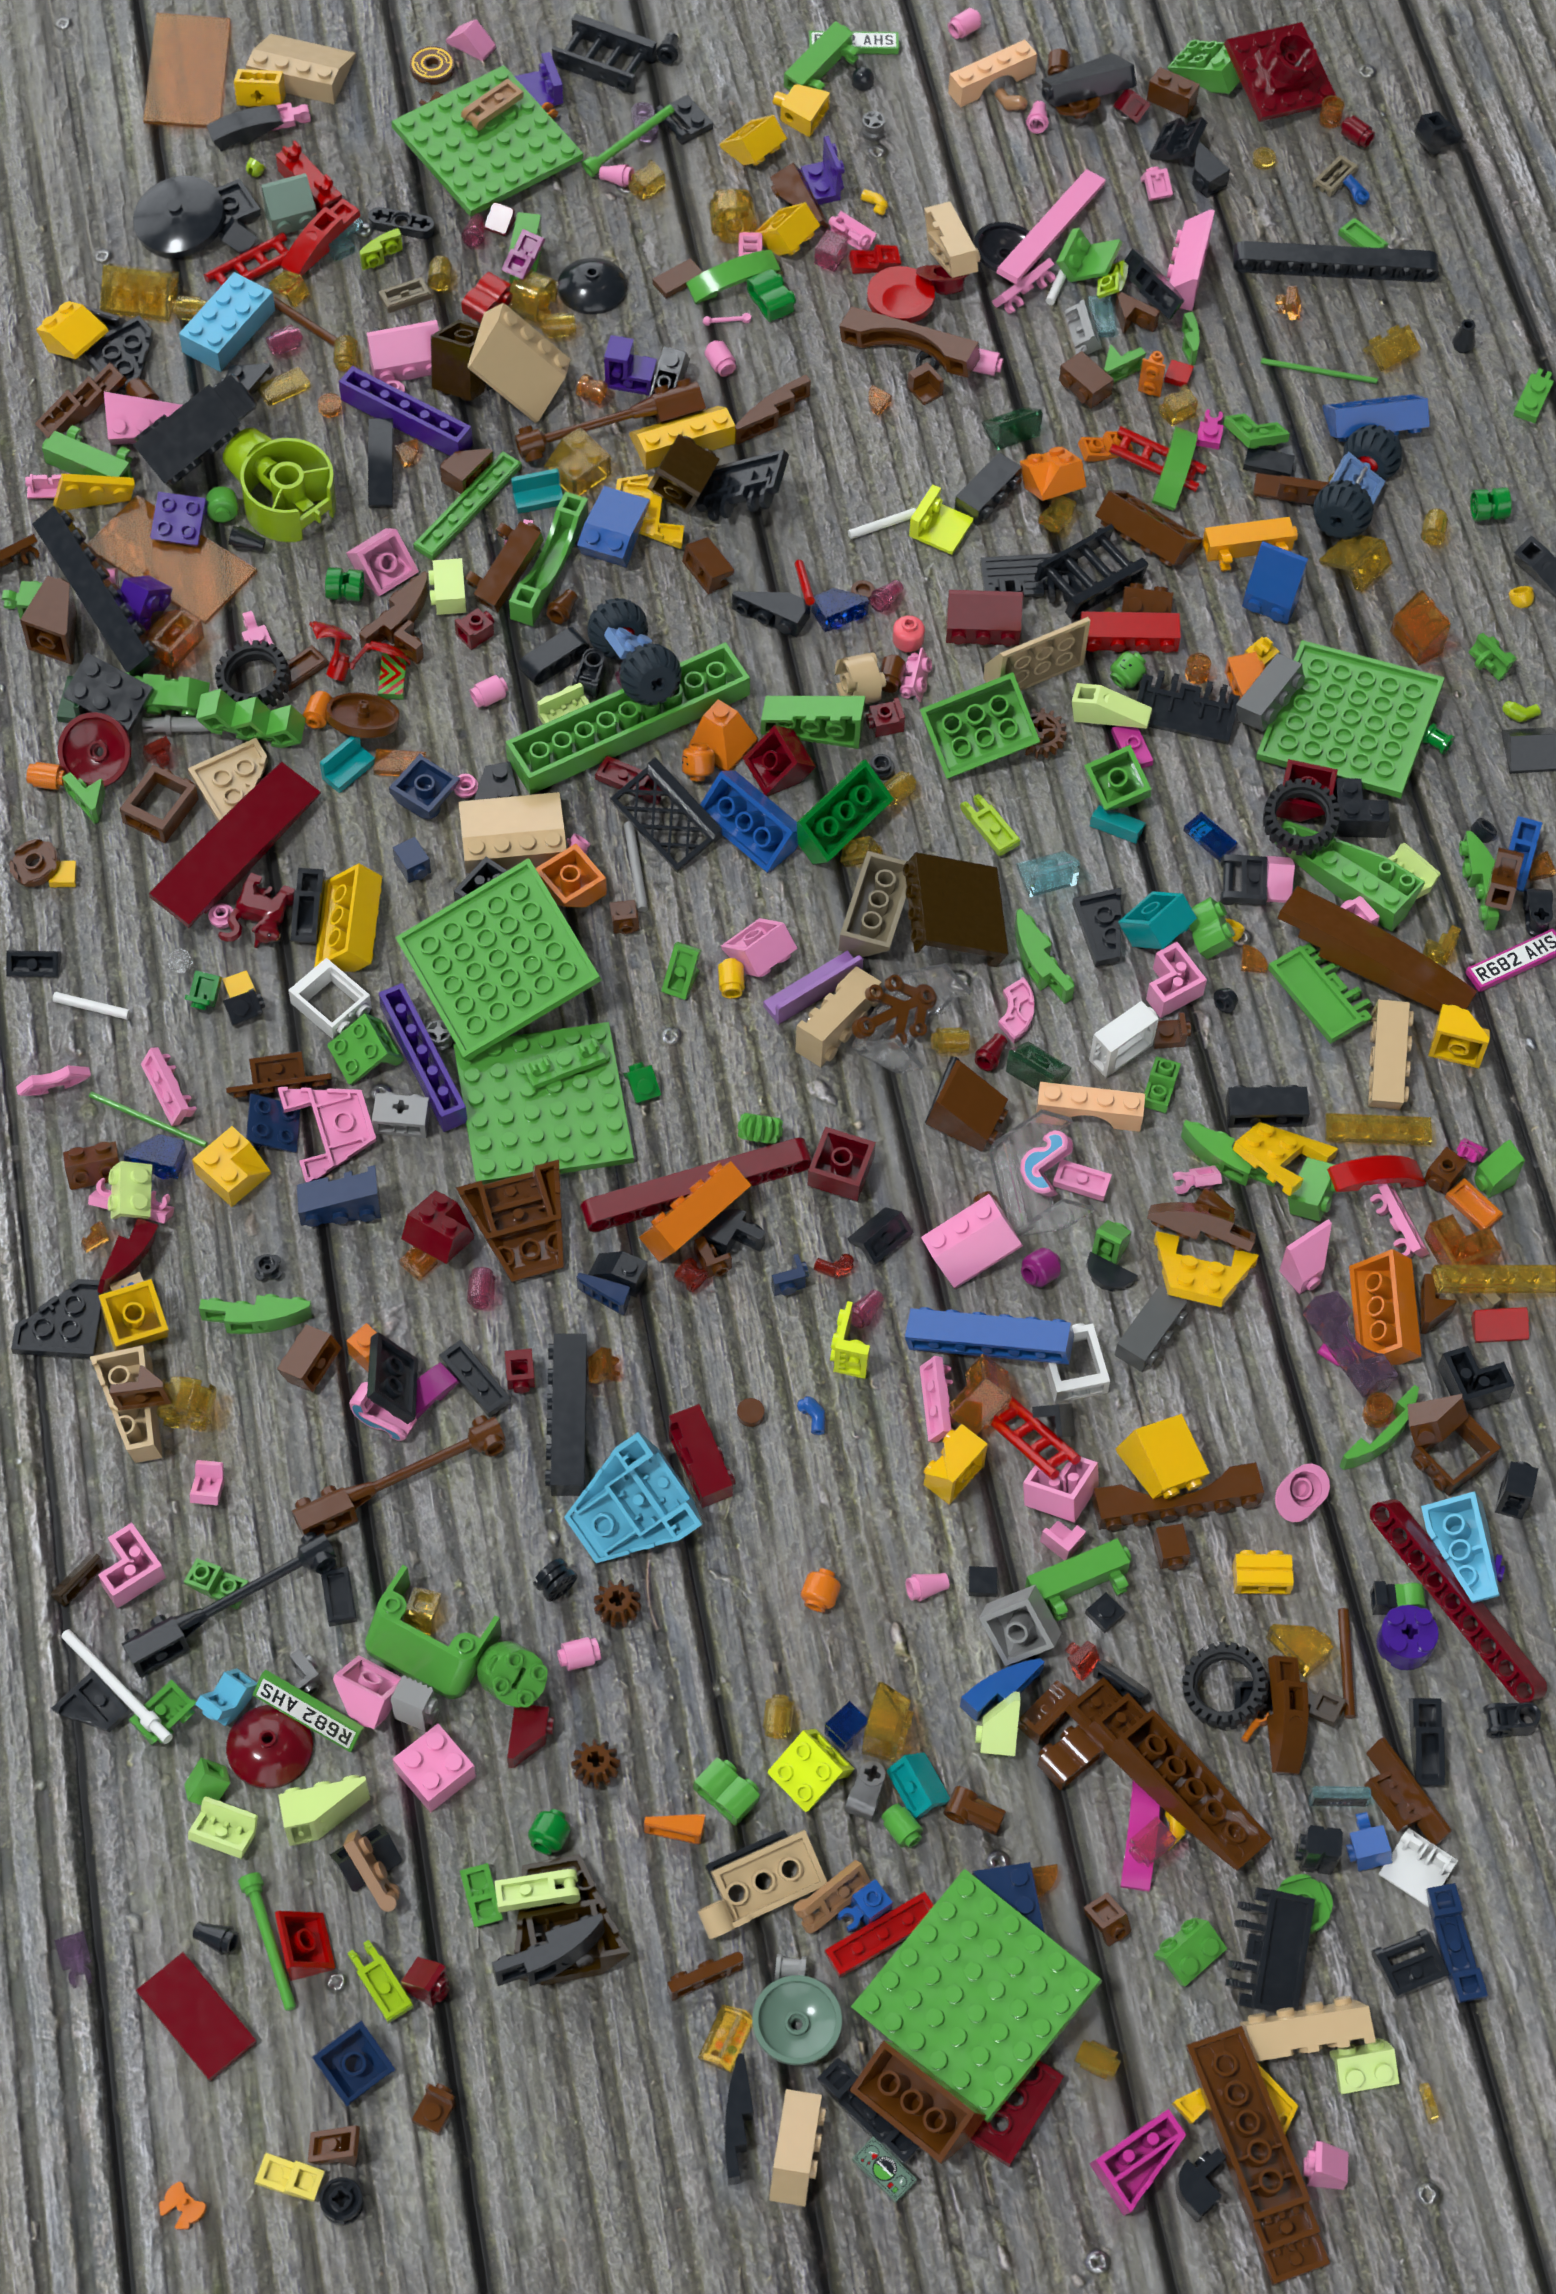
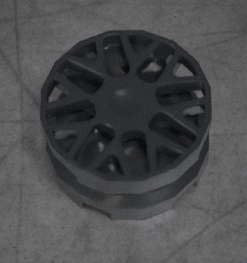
M562 1558L555 1559L546 1565L535 1577L537 1582H533L535 1588L543 1591V1597L549 1602L563 1596L578 1578L574 1570L567 1568L568 1564Z
M346 2177L332 2179L324 2185L320 2193L319 2202L321 2209L329 2222L345 2226L353 2223L360 2217L363 2211L364 2199L360 2187L355 2181Z

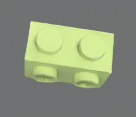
M462 558L433 560V570L429 571V583L435 586V590H430L431 605H436L437 615L466 613Z

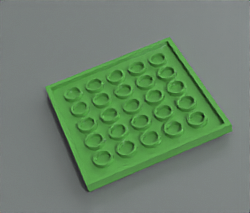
M504 65L392 121L393 130L470 217L491 207L494 202L499 203L583 160V152ZM508 78L523 91V98L486 123L482 130L477 131L472 126V122L466 121L461 117L463 109Z
M1301 640L1294 661L1303 665L1304 684L1294 692L1288 705L1283 706L1279 711L1275 721L1267 726L1257 752L1256 760L1287 767L1288 759L1338 769L1336 778L1362 779V788L1402 798L1441 693L1445 677Z
M529 858L395 937L466 1061L602 981Z
M609 1022L509 1036L467 1061L457 1045H454L461 1095L467 1112L466 1126L476 1182L482 1180L483 1185L529 1173L533 1171V1166L558 1159L559 1174L634 1163ZM596 1037L606 1057L605 1063L533 1090L523 1070V1064Z
M964 1868L851 2007L890 2041L987 2116L984 2120L989 2123L1102 1983V1980Z

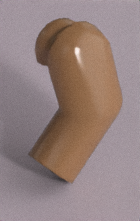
M1003 88L995 92V97L1004 109L1008 111L1023 110L1027 107V99L1025 97L1008 95Z

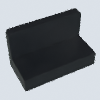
M885 1207L849 1236L847 1240L850 1244L860 1246L869 1263L876 1265L914 1232L902 1211Z
M1072 1403L1032 1407L1033 1418L1055 1416L1057 1438L1075 1436Z
M380 1824L362 1834V1837L365 1836L370 1841L373 1849L372 1854L377 1862L381 1861L386 1871L402 1863V1858L389 1833ZM344 1846L330 1854L332 1861L342 1872L353 1892L366 1885Z

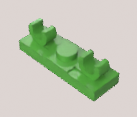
M596 1037L523 1064V1070L533 1090L603 1064L606 1062V1057Z

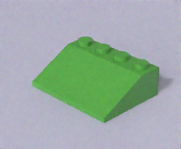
M1013 672L920 709L946 779L1040 743Z

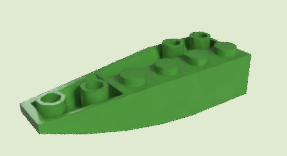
M1287 820L1281 825L1290 834L1301 837L1319 833ZM1333 838L1326 848L1323 846L1322 850L1317 853L1313 850V853L1310 855H1306L1305 851H1303L1302 855H1296L1294 850L1289 854L1286 853L1285 847L1281 849L1311 877L1343 901L1353 900L1359 896L1364 898L1379 915L1378 923L1391 932L1408 915L1425 884L1424 880L1387 857Z

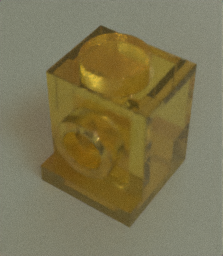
M651 159L648 161V166L632 174V181L628 183L629 189L632 194L645 201L665 190V173Z
M1183 385L1181 391L1171 393L1164 398L1163 404L1159 405V413L1163 419L1167 420L1170 426H1173L1196 416L1198 400L1188 386Z

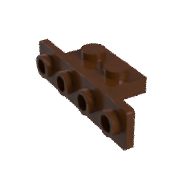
M1257 473L1253 495L1314 505L1317 494L1329 482Z
M302 1051L251 1058L249 1062L253 1084L226 1088V1093L233 1094V1098L249 1096L248 1091L259 1090V1094L274 1093L275 1087L285 1086L288 1089H301V1084L312 1083V1087L328 1085L327 1080H332V1073L305 1077Z
M1384 1737L1380 1738L1366 1752L1380 1774L1369 1779L1364 1784L1365 1788L1397 1832L1417 1824L1429 1842L1435 1846L1439 1845L1451 1833L1450 1827Z

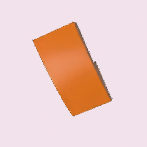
M1106 431L1102 438L1081 437L1078 446L1085 462L1119 458L1110 453L1109 450L1112 443L1119 446L1123 437L1116 435L1117 432ZM1130 444L1128 451H1134L1132 444Z

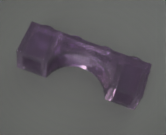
M1334 1291L1315 1296L1302 1314L1363 1398L1385 1392L1398 1377V1373L1384 1354L1366 1349L1352 1336L1348 1327V1317L1353 1311L1340 1293Z

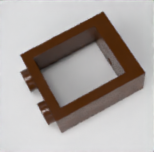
M153 765L120 807L123 823L166 844L199 800L196 785L189 779H182L174 775L166 768L161 769ZM157 783L181 794L163 820L139 808Z
M1469 1414L1468 1418L1454 1431L1481 1458L1455 1479H1452L1427 1453L1440 1442L1416 1446L1411 1455L1414 1465L1420 1471H1425L1432 1479L1434 1486L1438 1490L1444 1491L1448 1496L1494 1461L1501 1449V1446Z

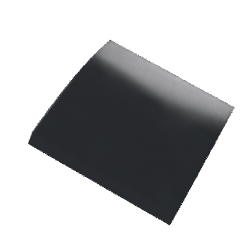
M1200 117L1189 123H1185L1181 118L1164 124L1149 157L1153 160H1174L1193 155L1208 122L1203 117Z

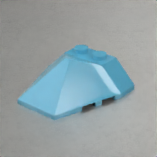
M639 1431L615 1447L606 1462L564 1516L595 1563L625 1556L636 1551L650 1549L665 1543L679 1541L703 1524L689 1491L662 1452Z

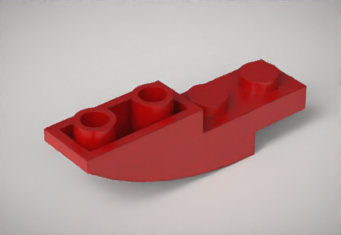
M343 198L331 209L325 206L292 244L281 263V268L296 279H299L330 251L329 244L361 216L360 210Z

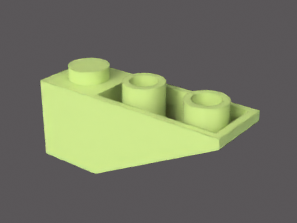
M1077 683L1072 698L1074 722L1148 728L1152 713L1151 707L1102 685Z

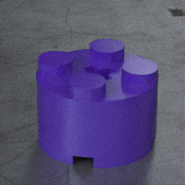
M1402 1605L1393 1608L1385 1616L1377 1634L1376 1644L1378 1652L1383 1659L1385 1658L1396 1669H1417L1430 1658L1438 1641V1627L1432 1617V1613L1426 1608L1413 1605Z

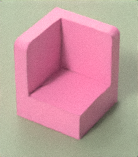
M1057 1521L1050 1529L1045 1528L1042 1531L1040 1542L1065 1561L1083 1544L1086 1531L1078 1525L1071 1531L1060 1521Z

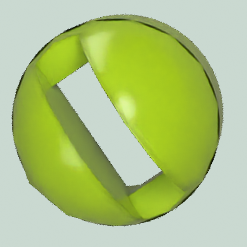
M251 157L246 164V172L248 175L252 173V177L261 176L266 169L263 164Z

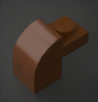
M1498 848L1489 879L1485 906L1507 911L1511 910L1524 853Z

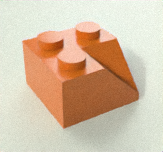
M1064 447L1051 448L1049 452L1044 454H1031L1027 459L1020 461L1024 488L1042 501L1087 487L1082 459Z
M576 843L535 868L557 905L564 907H587L607 895L606 877Z

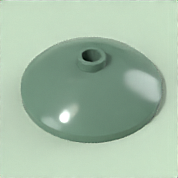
M792 1975L772 1982L761 1992L754 2005L752 2026L757 2042L770 2057L788 2065H807L823 2058L835 2046L841 2032L842 2014L835 1995L826 1985L811 1977ZM793 2022H800L802 2028L794 2030L791 2024Z

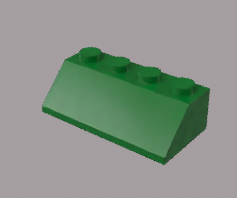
M866 759L860 762L796 822L798 845L812 864L829 862L894 800Z

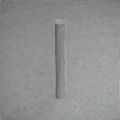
M630 822L624 823V830L637 907L639 912H645L648 910L635 828Z

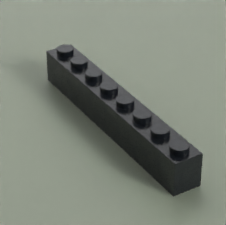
M52 506L32 523L33 527L124 670L130 673L131 676L143 677V674H147L161 662L157 655L158 648L151 640L147 639L145 628L132 616L134 614L133 609L120 597L122 595L121 590L109 580L110 573L97 561L98 555L95 550L86 544L85 540L87 538L74 525L75 519L72 514L66 509L61 510L56 506Z

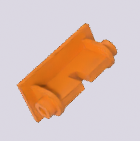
M1154 351L1150 355L1149 360L1143 358L1138 391L1161 397L1166 365L1163 364L1164 356L1160 351Z

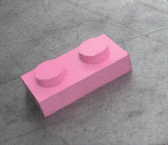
M1062 1159L1052 1186L1104 1201L1112 1174Z

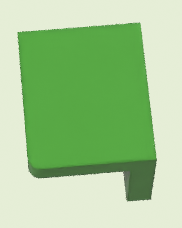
M201 1757L184 1784L188 1801L201 1805L204 1797L220 1800L230 1784L227 1768L224 1765Z

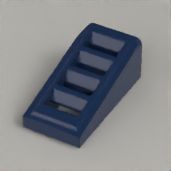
M578 1273L576 1277L578 1290L615 1312L625 1315L630 1301L629 1286Z

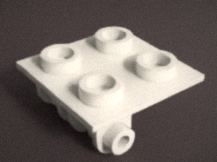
M1408 1828L1392 1852V1863L1384 1865L1378 1875L1429 1907L1426 1889L1443 1885L1458 1860Z

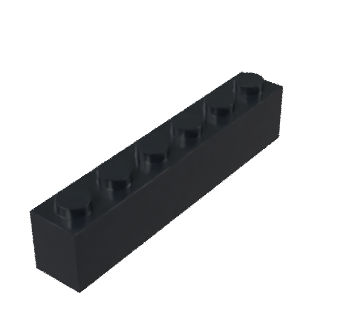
M554 1333V1344H548V1360H553V1368H548V1385H553V1393H547V1410H552V1418H547L546 1432L547 1435L552 1436L551 1444H546V1460H551V1469L545 1470V1486L551 1487V1496H580L585 1489L587 1334Z

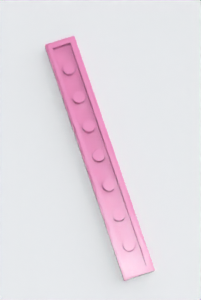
M1086 169L1000 264L996 273L1017 284L1101 190L1106 179Z

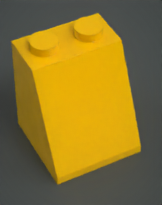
M1182 1414L1135 1429L1115 1448L1117 1454L1153 1499L1164 1496V1499L1171 1498L1179 1494V1490L1187 1488L1188 1491L1194 1490L1202 1486V1480L1210 1474Z

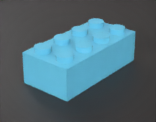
M234 272L179 333L182 352L221 372L275 311L273 291Z

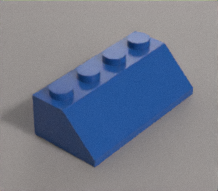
M1416 394L1323 405V412L1330 435L1338 438L1340 442H1345L1354 431L1368 425L1386 427L1385 429L1387 431L1391 430L1394 435H1399L1401 430H1407L1408 433L1422 432V428L1429 427L1428 398Z
M720 771L700 805L722 828V835L764 871L769 873L798 847L797 821L737 771Z

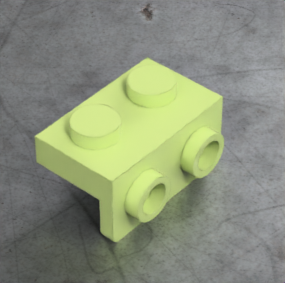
M578 683L568 686L564 690L545 696L538 701V717L541 722L545 724L590 704L584 695L583 685Z
M1406 843L1400 844L1395 854L1388 857L1391 861L1425 881L1417 899L1429 893L1441 875L1437 869Z
M120 1161L113 1166L108 1177L109 1184L112 1185L111 1195L108 1198V1210L111 1211V1219H118L121 1216L148 1219L151 1217L152 1164Z
M204 1797L201 1804V1812L188 1831V1840L242 1859L256 1835L258 1816L219 1800Z
M1375 2039L1376 2042L1359 2046L1350 2044L1349 2047L1330 2051V2058L1335 2063L1338 2091L1341 2094L1399 2084L1395 2049L1387 2041Z

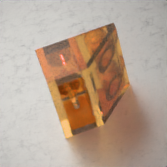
M1421 590L1394 616L1390 632L1419 666L1443 653L1451 624L1447 616L1442 614L1435 606L1433 599Z
M182 608L164 612L145 633L147 639L151 640L158 648L157 655L161 659L160 663L173 671L204 639L201 620Z

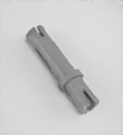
M165 715V717H143L142 719L143 733L166 732V735H171L172 732L209 731L196 720V717H171V715Z

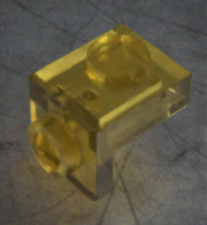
M1063 495L1054 497L1050 507L1040 514L1038 523L1045 526L1049 531L1059 533L1070 524L1077 503Z
M871 836L852 839L843 847L841 863L845 867L861 865L864 863L867 851L882 855L883 851L881 846Z

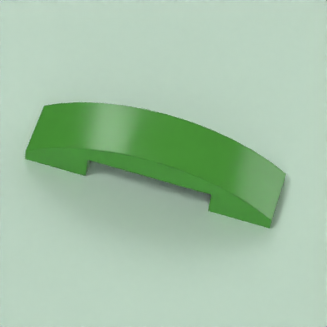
M772 250L758 251L710 268L686 282V285L696 305L716 297L717 292L746 282L748 278L773 269L778 273L781 269Z
M1175 426L1164 467L1151 503L1172 511L1175 510L1191 464L1198 434Z
M1414 1385L1397 1402L1393 1411L1397 1418L1371 1444L1360 1438L1343 1455L1339 1466L1341 1469L1347 1470L1370 1462L1385 1452L1399 1438L1409 1421L1407 1404L1416 1403L1419 1387Z

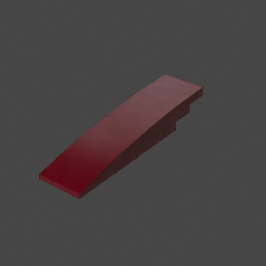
M283 762L279 763L151 890L149 897L186 927L190 928L219 899L223 900L317 799L321 792Z

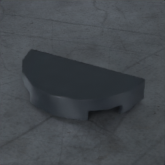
M1092 1252L1089 1253L1086 1264L1088 1273L1091 1276L1092 1282L1101 1289L1115 1291V1289L1128 1288L1137 1280L1138 1275Z

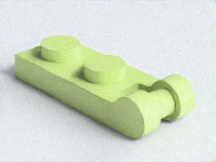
M565 1869L494 1881L499 1913L562 1902L566 1904L578 1902L581 1897L580 1891L576 1888L575 1884L578 1881L576 1870ZM562 1884L564 1888L555 1890V1885Z

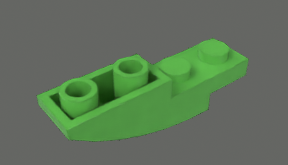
M1466 831L1464 840L1459 843V854L1464 856L1462 875L1463 878H1467L1468 888L1476 887V899H1480L1481 903L1479 906V920L1483 921L1484 930H1495L1499 920L1498 908L1485 906L1487 888L1495 860L1482 841L1472 831Z
M1021 908L1018 909L1015 919V937L1020 958L1026 971L1040 991L1049 986L1063 1004L1069 1002L1073 998L1075 987L1072 978L1068 974H1064L1059 968L1056 959L1050 956L1052 943L1048 935L1042 933L1037 928L1034 919L1030 915H1026Z
M1185 1120L1181 1138L1195 1155L1208 1166H1216L1223 1176L1246 1186L1249 1178L1275 1187L1276 1183H1272L1266 1178L1267 1172L1259 1166L1255 1169L1232 1150L1235 1138L1230 1137L1225 1132H1216L1206 1128L1201 1123Z
M274 1294L257 1295L255 1305L246 1301H237L236 1303L225 1302L219 1298L201 1299L199 1305L202 1321L224 1323L226 1332L231 1334L273 1332L300 1324L311 1319L313 1316L311 1301L301 1297H293L292 1299L280 1298Z

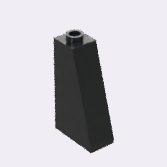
M1109 53L1043 78L1041 93L1045 101L1056 107L1137 86L1134 64L1114 53Z

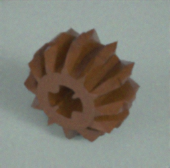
M621 1578L618 1585H614L613 1581L609 1580L608 1588L603 1586L598 1588L600 1595L594 1596V1603L597 1605L594 1607V1612L596 1615H601L600 1620L603 1624L611 1620V1627L613 1628L616 1627L617 1622H621V1625L626 1627L627 1619L632 1621L637 1619L635 1612L641 1611V1604L638 1602L641 1596L639 1592H634V1585L632 1583L624 1587V1580ZM614 1601H619V1604L622 1603V1605L616 1606Z
M594 1738L590 1747L587 1743L583 1742L581 1744L582 1751L575 1750L573 1754L576 1760L571 1762V1768L576 1770L574 1773L575 1779H583V1786L585 1787L594 1782V1788L599 1789V1782L601 1781L606 1786H609L611 1784L609 1777L617 1778L618 1771L616 1768L621 1765L620 1759L615 1758L617 1756L616 1748L609 1749V1742L607 1740L601 1746H598V1741ZM592 1761H599V1767H593Z

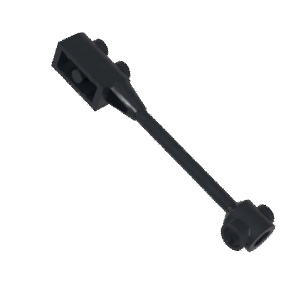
M315 1532L305 1534L301 1538L302 1544L298 1546L297 1557L203 1609L199 1608L178 1616H170L169 1618H166L165 1615H158L151 1620V1627L143 1632L139 1629L130 1630L125 1635L126 1641L121 1644L138 1676L142 1677L191 1650L186 1638L203 1625L208 1618L303 1566L310 1571L315 1569L318 1574L330 1571L336 1564V1554L325 1534L316 1535Z

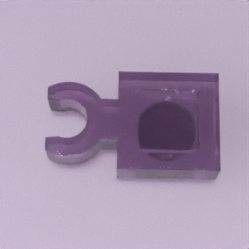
M84 1931L54 1940L63 1971L71 1969L68 1975L71 1986L77 1988L75 1980L80 1974H84L88 1983H92V1974L84 1966V1964L92 1962Z

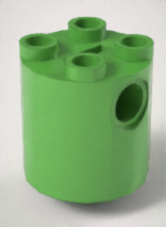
M510 1641L497 1642L488 1647L480 1656L477 1666L478 1680L483 1689L504 1704L513 1707H529L544 1691L547 1682L548 1670L542 1660L523 1646Z

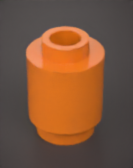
M316 691L310 696L303 712L307 726L317 729L323 728L326 725L327 704L332 699V696L327 692Z
M30 763L27 769L26 780L33 787L59 790L60 786H64L62 777L66 775V771H63L62 766L57 764Z

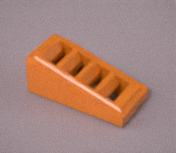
M690 1814L645 1817L644 1832L699 1845L703 1837L706 1815Z

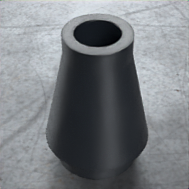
M673 32L666 35L656 50L658 60L663 64H672L678 58L679 37Z
M1471 319L1462 321L1460 328L1452 339L1453 347L1459 353H1468L1475 347L1476 324Z
M241 525L239 527L233 526L228 544L234 546V549L263 552L266 538Z
M200 1921L195 1925L192 1934L194 1939L201 1941L221 1955L225 1953L232 1954L239 1940V1933L234 1931L232 1926L207 1924Z

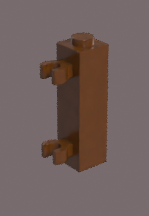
M520 521L515 530L501 522L496 531L499 532L498 536L507 540L503 549L484 578H481L472 571L465 578L468 581L467 584L476 589L474 592L476 601L496 613L499 612L544 541L540 532L541 529L533 523L525 524Z

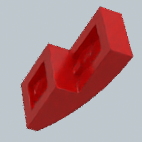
M875 245L873 251L851 250L849 254L853 274L877 273L889 267L901 266L898 246Z

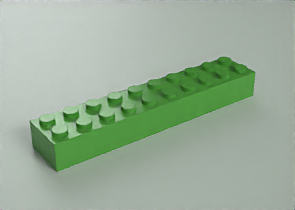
M725 642L680 662L682 672L680 685L671 698H666V702L662 704L658 702L657 705H642L630 699L623 689L618 690L505 741L507 760L510 761L511 766L528 793L532 795L602 763L606 756L613 758L703 717L718 699L729 705L749 696V675Z

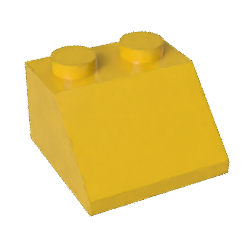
M770 115L750 120L722 141L719 146L743 166L749 164L756 166L765 160V155L778 151L781 148L780 144L787 137L775 116Z
M805 202L779 209L754 233H762V246L772 250L776 255H792L800 249L799 245L802 242L808 241L815 235L814 231L820 224Z
M70 301L60 305L57 312L45 318L42 324L36 328L49 353L77 359L109 332L108 328L84 305Z
M152 1279L99 1295L114 1351L137 1347L168 1337L169 1329Z

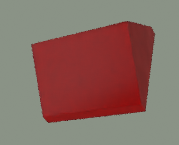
M275 1912L286 1968L291 1981L335 1969L323 1912Z

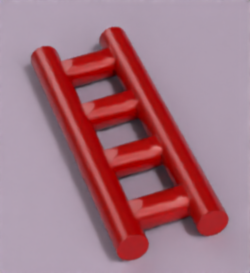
M282 232L205 273V280L209 283L215 279L222 286L227 280L224 274L233 269H236L241 276L252 281L281 265L289 251L282 244L287 241L285 234ZM275 248L280 255L268 260L263 253ZM255 258L260 266L249 271L244 266V263Z
M1120 426L1116 435L1123 437L1119 446L1112 443L1109 452L1161 476L1164 464L1161 466L1150 461L1153 452L1167 457L1169 448ZM1131 442L1145 447L1141 456L1128 451ZM1192 459L1183 487L1196 492L1199 483L1193 481L1196 472L1204 474L1207 465Z
M1014 1397L1007 1399L1006 1405L1009 1409L996 1416L993 1412L989 1411L984 1416L986 1422L1051 1480L1059 1476V1471L1056 1467L1067 1460L1074 1465L1078 1464L1081 1460V1456L1061 1438H1057V1435L1038 1418H1033V1414ZM1019 1416L1026 1423L1013 1431L1006 1423ZM1035 1430L1042 1438L1029 1445L1022 1438ZM1052 1445L1059 1453L1046 1460L1039 1453Z

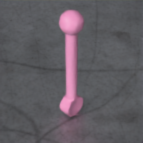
M749 313L736 317L710 318L706 316L703 318V324L706 326L719 322L743 321L744 323H749L751 321Z

